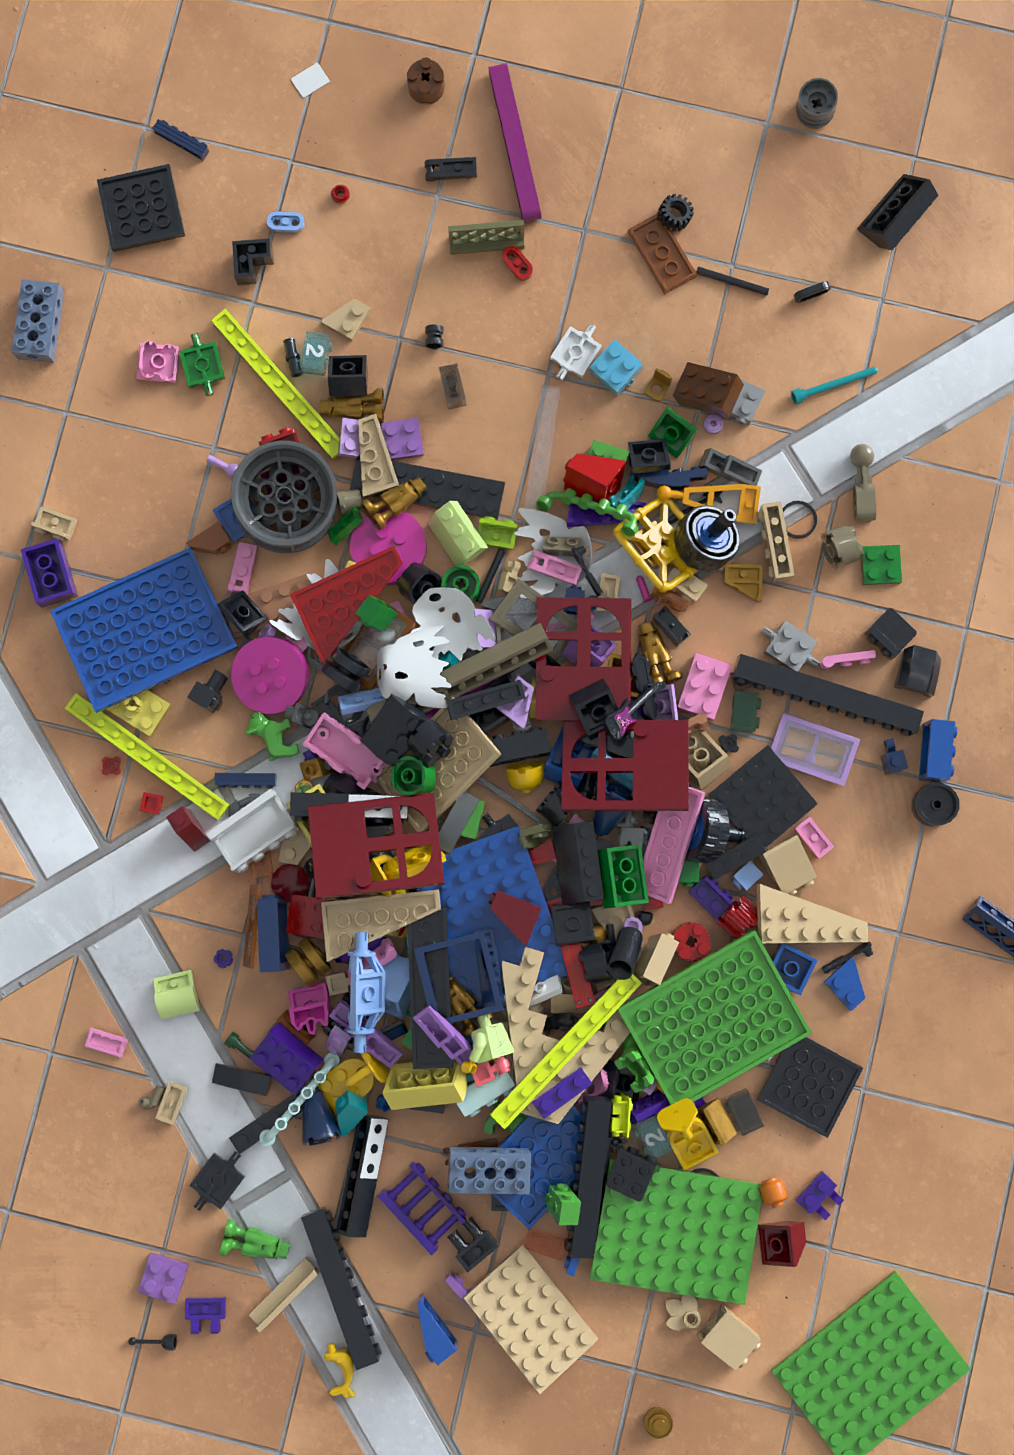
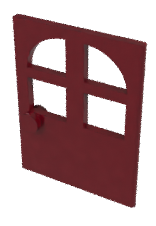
M537 597V624L541 623L549 640L577 641V666H546V654L536 658L535 721H580L568 695L602 678L610 688L618 709L626 698L631 699V598ZM577 606V632H546L550 619L557 612L568 607ZM591 607H599L610 612L618 620L621 633L591 632ZM591 641H621V667H590Z
M636 720V722L631 723L626 731H634L633 758H606V729L598 731V758H571L576 743L587 734L580 721H564L561 810L689 811V720ZM571 773H598L597 800L587 799L575 789L571 780ZM606 773H633V801L605 800Z
M434 792L308 807L317 900L445 885ZM400 807H409L418 811L426 819L430 831L403 834ZM392 808L395 835L367 838L364 811ZM432 846V855L425 869L415 876L408 877L405 849ZM397 850L400 878L372 882L369 853Z

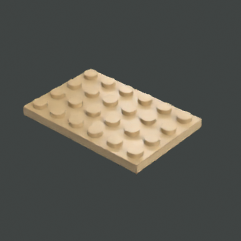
M441 708L430 719L438 722L453 737L449 747L451 750L446 758L441 757L433 764L436 772V782L431 793L434 792L437 819L501 755L500 751L470 715L450 720L447 708ZM409 748L407 749V751L405 752V754L402 756V757H406V756L417 757L416 755H414V754L410 751ZM388 764L386 768H383V772L377 776V782L388 795H402L391 783L390 776L393 766ZM409 808L408 821L417 832H425L429 828L426 819L418 811Z
M520 1245L462 1298L539 1395L598 1340L524 1245Z

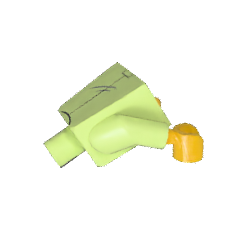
M488 1014L477 1017L480 1029L471 1033L473 1049L469 1056L470 1062L464 1061L461 1065L462 1072L475 1073L477 1070L476 1062L480 1064L489 1061L490 1064H494V1059L514 1052L503 1024L497 1023L492 1025Z

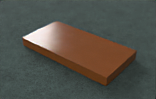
M656 214L628 229V234L663 293L666 294L697 277V273L671 229H666L667 225L663 227L661 225L663 221L659 222L658 218L660 216Z

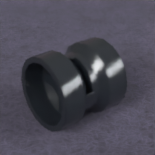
M436 324L427 325L425 327V334L427 335L425 346L432 349L442 348L444 327Z

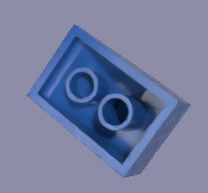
M563 727L543 770L544 778L555 783L562 782ZM579 740L572 751L571 758H591L594 749L582 745ZM571 773V780L576 790L584 773Z
M422 1293L419 1295L417 1305L426 1349L425 1355L431 1363L435 1362L438 1366L457 1351L458 1341Z

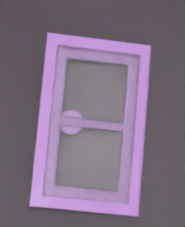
M783 713L771 749L787 767L844 786L861 739Z

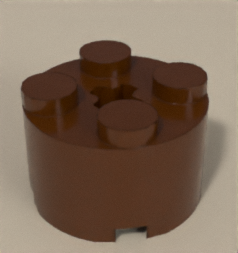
M427 57L416 61L410 66L407 72L410 96L421 104L422 102L428 104L437 102L442 97L445 88L444 73L441 66Z

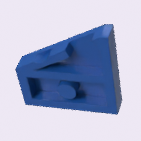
M853 957L849 958L824 981L850 1011L865 999Z

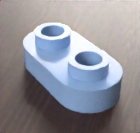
M272 212L267 217L268 227L273 232L298 233L305 226L303 216L297 212ZM276 221H279V225H274ZM294 222L299 223L297 226L292 225Z

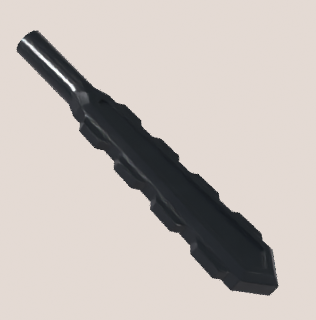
M636 653L631 661L630 669L635 677L634 683L639 691V697L648 689V684L653 683V680L649 673L651 669L647 658ZM655 694L642 704V712L648 720H656L658 706L654 700Z

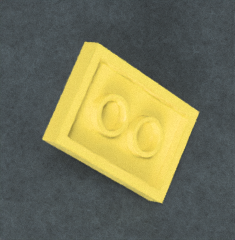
M146 690L106 710L152 737L171 704Z

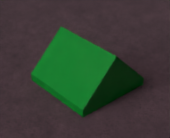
M666 407L648 434V437L652 440L666 439L668 452L678 458L695 437L697 429Z

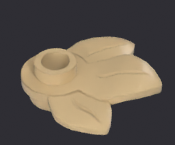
M682 1295L681 1300H666V1310L671 1315L666 1325L670 1329L680 1331L684 1328L695 1329L700 1325L701 1316L697 1311L698 1303L695 1297ZM689 1315L694 1316V1320L692 1322L687 1321V1317Z

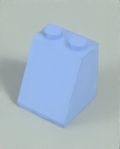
M397 953L393 960L383 966L385 970L384 1013L403 1020L410 1004L409 958L401 957Z

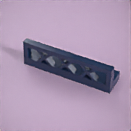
M979 896L975 900L973 908L963 917V920L1014 957V945H1007L1003 941V938H1010L1014 941V920L982 896ZM976 913L982 917V922H976L970 917ZM987 926H994L998 929V933L989 932Z

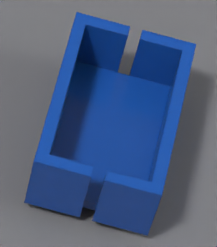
M931 719L923 723L918 780L941 783L950 780V777L953 776L954 765L951 764L952 757H955L956 752L953 741L957 736L955 721Z

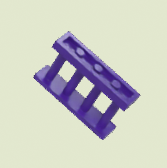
M412 1161L409 1165L412 1171L394 1189L387 1191L384 1188L377 1197L432 1256L438 1249L436 1245L438 1243L437 1240L458 1220L464 1224L467 1221L465 1218L467 1214L460 1206L456 1208L453 1205L452 1197L446 1191L442 1193L438 1188L440 1186L433 1177L429 1178L424 1173L426 1169L419 1162L416 1164ZM419 1176L426 1185L406 1205L400 1206L396 1201L397 1196ZM433 1191L439 1200L419 1220L416 1219L414 1221L410 1216V1211L429 1192ZM446 1205L453 1215L432 1235H427L423 1231L424 1225Z

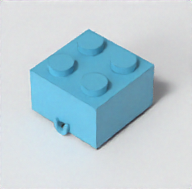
M614 339L592 363L589 371L618 397L627 386H631L634 382L633 379L643 369V364Z

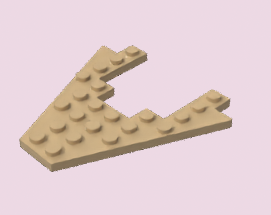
M527 947L524 948L519 966L501 961L510 1042L514 1049L512 1059L516 1086L559 1042L558 1039L542 1035L547 1015L528 1010L544 952ZM635 991L624 1003L634 998ZM618 1010L605 1022L603 1032L597 1031L520 1113L556 1124L560 1123L585 1090L545 1119L541 1117L532 1102L579 1067H582L591 1082L630 1033Z

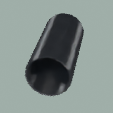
M627 926L618 933L608 964V972L615 979L626 980L633 974L643 941V935L637 928Z

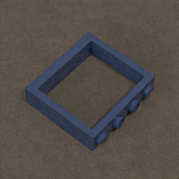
M262 895V899L257 900L260 972L290 970V963L285 956V953L289 951V938L286 931L288 921L287 902L285 899H282V896Z
M484 931L414 949L427 1005L439 1013L425 953L480 939L496 1006L444 1018L449 1023L504 1010L503 1006L507 1005L504 993L500 994L498 987L502 985L500 976L495 974L493 967L497 966L495 955H490L489 947L492 946L490 936L485 935Z

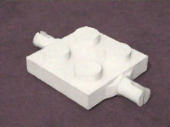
M590 323L585 332L578 331L571 326L569 327L550 357L551 360L561 366L560 371L556 375L558 379L563 380L567 372L574 373L583 378L602 348V345L591 337L596 329L595 325Z

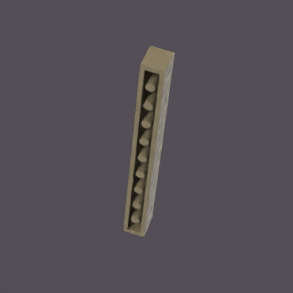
M541 623L443 670L440 676L446 678V682L451 684V688L432 687L431 689L436 693L445 695L444 700L446 701L452 697L455 699L553 651V648ZM414 693L406 700V702L423 710L425 713L434 709L433 707L419 705L415 700ZM388 698L366 708L371 723Z

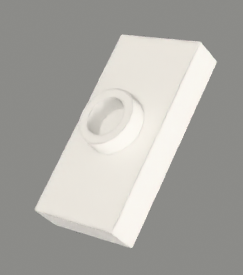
M558 975L535 985L529 1007L562 993L561 979Z

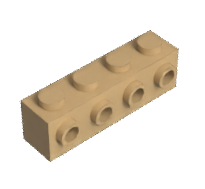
M779 501L762 504L759 511H757L758 522H762L763 527L761 539L766 544V548H764L765 559L769 560V567H767L768 577L772 578L773 583L792 580L795 574L782 503Z

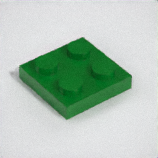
M900 545L862 546L863 585L902 583Z

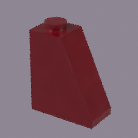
M182 806L166 816L175 833L194 852L211 842L191 809Z
M497 890V893L492 892L488 902L491 904L490 909L523 944L527 945L542 907Z

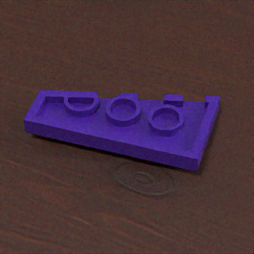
M636 501L627 512L634 514L636 509L646 506V503ZM571 503L567 527L619 524L625 519L617 520L613 515L607 513L601 515L596 510L590 508L584 510L579 505Z

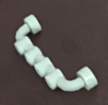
M331 1052L327 1053L324 1057L325 1065L321 1070L314 1073V1078L307 1086L301 1089V1094L296 1100L289 1103L288 1109L282 1117L275 1120V1125L272 1129H265L260 1133L259 1139L264 1146H270L275 1142V1136L280 1130H284L287 1127V1122L293 1115L299 1113L300 1106L306 1099L312 1097L313 1090L318 1084L326 1080L327 1073L339 1065L340 1059L338 1055H334Z

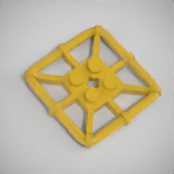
M656 498L643 508H638L634 511L633 515L647 530L643 535L638 533L634 537L624 535L621 528L626 521H629L627 519L613 529V535L634 560L635 566H639L654 586L663 593L673 589L685 579H690L698 571L691 566L687 567L675 548V530L667 522L668 507L679 521L685 515L670 498L665 501ZM660 505V523L654 526L646 517V514ZM628 540L639 542L647 552L640 556ZM663 541L667 546H662L660 543ZM649 557H652L659 566V578L645 563V560ZM673 562L681 574L667 582V565Z

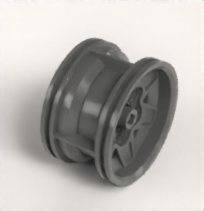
M274 441L257 447L241 461L232 480L231 500L240 527L255 544L272 552L295 553L306 550L318 543L330 529L336 514L337 486L331 468L316 451L298 442ZM290 465L300 467L305 471L294 475ZM270 468L269 479L257 478L264 470ZM279 475L287 477L285 483H279L276 479ZM297 482L305 484V488L301 491L295 489L294 486ZM268 486L272 489V493L264 495L261 492L262 489ZM318 487L321 494V503L311 496ZM283 495H286L287 498H290L287 502H283L281 500L283 499ZM249 497L259 503L253 512L250 509ZM300 501L308 503V507L304 510L299 509L297 505ZM272 505L275 507V512L267 514L264 511L265 507ZM290 512L293 515V519L291 521H284L282 518L283 514ZM302 520L311 522L306 527L301 529ZM276 524L279 532L272 531L268 527Z

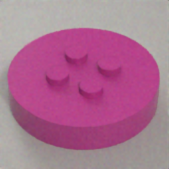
M388 508L382 509V510L379 512V514L383 513V512L386 511ZM403 512L398 517L391 516L386 522V527L381 531L373 525L372 519L365 515L360 525L353 530L350 551L355 563L394 545L396 546L403 564L387 585H397V579L411 563L423 564L427 553L425 534L418 521L407 512Z
M266 636L248 642L238 651L232 663L231 680L235 693L247 707L256 712L274 714L285 711L288 705L294 706L302 699L309 684V667L304 654L294 643L285 638Z

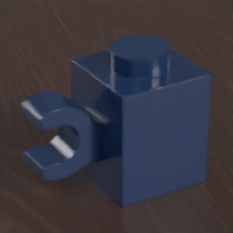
M571 586L566 588L565 598H584L585 590H582V587ZM590 595V596L587 597V598H598V597L595 596V595ZM577 606L565 608L563 611L567 614L577 615ZM591 607V611L596 610V607Z
M893 738L883 741L887 754L880 756L885 775L907 769L908 764L904 750L896 751Z

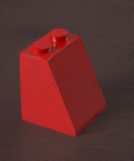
M576 454L565 465L564 491L570 488L580 498L583 494L587 493L597 503L602 498L608 500L622 486L626 461Z

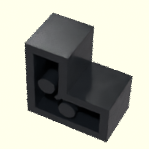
M270 238L232 241L234 277L237 284H256L255 266L274 265L273 246Z

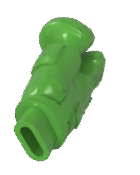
M228 1219L219 1255L226 1256L230 1250H241L242 1256L268 1259L280 1257L286 1259L290 1243L282 1242V1238L279 1239L272 1234L264 1233L260 1229L249 1227L245 1230L237 1226L233 1219ZM232 1236H237V1237L245 1238V1241L242 1242V1241L233 1239V1238H231V1237H232Z

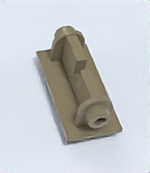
M543 536L542 553L548 555H559V552L563 551V556H573L571 549L581 547V538Z

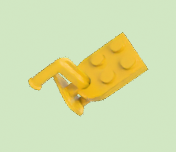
M432 846L413 848L405 852L408 877L415 876L425 869L432 855ZM441 852L443 863L446 861L445 854ZM382 854L371 859L372 881L400 878L397 856L392 858L390 855ZM383 863H385V864L383 865V871H382L380 865L383 864ZM405 889L393 891V894L406 893ZM391 891L381 892L386 897L392 896Z
M364 1052L361 1053L362 1058L351 1057L329 1071L326 1075V1080L323 1083H319L317 1087L320 1092H323L326 1101L334 1113L337 1114L335 1102L339 1096H342L346 1090H349L363 1097L373 1089L376 1079L381 1083L387 1081L389 1076L388 1066L370 1053Z
M657 1081V1083H656L657 1088L661 1091V1093L664 1094L662 1088L660 1087V1085H659V1083H658V1081ZM688 1098L662 1109L657 1115V1120L662 1130L668 1131V1141L684 1171L719 1153L704 1122L696 1117L698 1113L693 1101Z

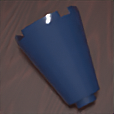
M606 780L605 800L633 801L630 789L615 781L612 784H608L609 780ZM595 811L592 820L595 834L599 836L608 835L630 811Z
M314 1089L312 1097L303 1102V1146H306L308 1142L309 1146L327 1143L331 1141L330 1137L336 1136V1139L341 1137L340 1129L323 1092H318V1089Z

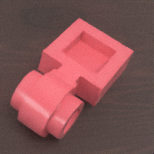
M501 1056L493 1060V1066L490 1065L489 1061L478 1064L476 1072L472 1073L477 1087L495 1080L494 1072H498L501 1075L510 1071L508 1060Z

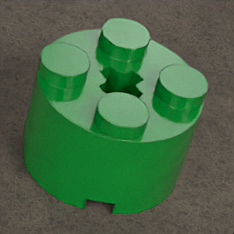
M456 565L447 570L443 575L442 588H456L469 597L473 603L480 593V580L477 573L471 567ZM461 582H463L465 587H462V589H458L457 585H460Z
M406 756L399 759L396 766H393L390 776L391 783L400 794L411 796L431 793L434 790L436 782L434 765L428 767L419 758Z

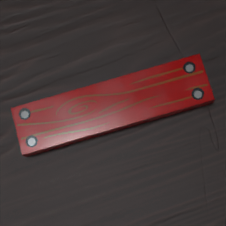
M581 944L561 946L576 1009L593 1006L595 1000L591 984L584 976L585 967L579 958V952L582 951Z

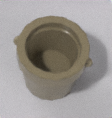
M359 489L337 491V502L341 515H345L353 507L357 509L362 508L360 504L362 497Z

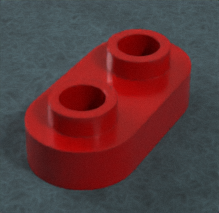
M506 247L502 253L503 262L517 279L522 281L528 280L533 273L531 263L517 247ZM512 255L515 259L510 260L508 257ZM522 269L527 271L525 274L520 273Z

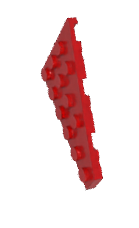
M395 545L290 594L322 663L328 660L336 646H339L361 618L356 614V611L369 595L377 597L402 566L403 561Z

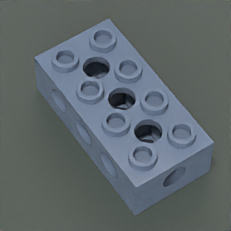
M22 279L12 344V353L17 359L55 362L64 290L59 283Z
M449 1147V1193L530 1194L531 1152L529 1148ZM469 1167L474 1168L470 1173L464 1172ZM487 1168H494L491 1173H485ZM508 1168L514 1169L513 1172L509 1174L505 1173L506 1169Z

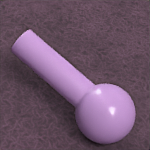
M211 455L208 456L206 461L226 471L230 478L234 477L235 471L239 466L235 463L227 464Z

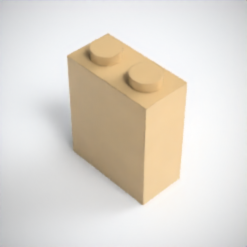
M666 932L650 936L633 975L647 987L660 985L679 942L674 940L673 935Z

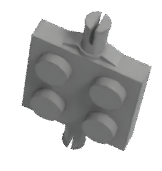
M786 620L776 632H773L766 626L761 632L770 638L769 646L764 653L786 668L799 671L806 662L815 668L820 663V661L811 656L812 649L818 641Z

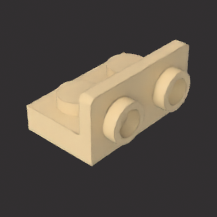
M676 566L667 576V582L681 574ZM693 576L690 579H685L669 591L678 593L685 603H692L694 605L708 585L696 576Z

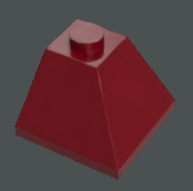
M784 1221L758 1224L762 1265L796 1267L806 1244L804 1222Z

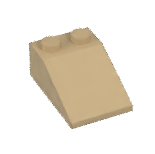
M699 730L689 738V777L702 789L729 769L731 764L728 755L705 731Z

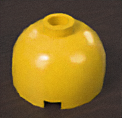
M530 761V764L518 762L506 766L508 783L514 789L521 790L522 793L533 792V789L537 788L544 779L542 762Z

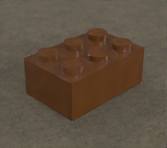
M687 362L673 397L681 406L730 418L744 383L735 373Z

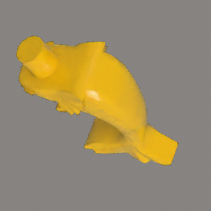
M335 1343L327 1344L328 1352L324 1353V1360L333 1361L335 1364H338L341 1367L345 1380L342 1385L332 1387L329 1394L332 1396L342 1394L345 1398L355 1397V1393L350 1388L354 1373V1363L349 1350L346 1347L336 1349Z

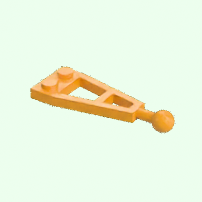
M734 484L687 487L682 492L671 490L670 487L663 485L658 488L657 496L663 501L669 498L682 499V504L696 508L705 505L689 500V493L708 492L706 506H713L714 492L740 490L737 519L735 522L755 525L761 486Z

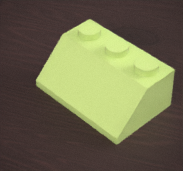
M457 501L447 502L432 515L427 523L455 566L468 564L488 549V546Z

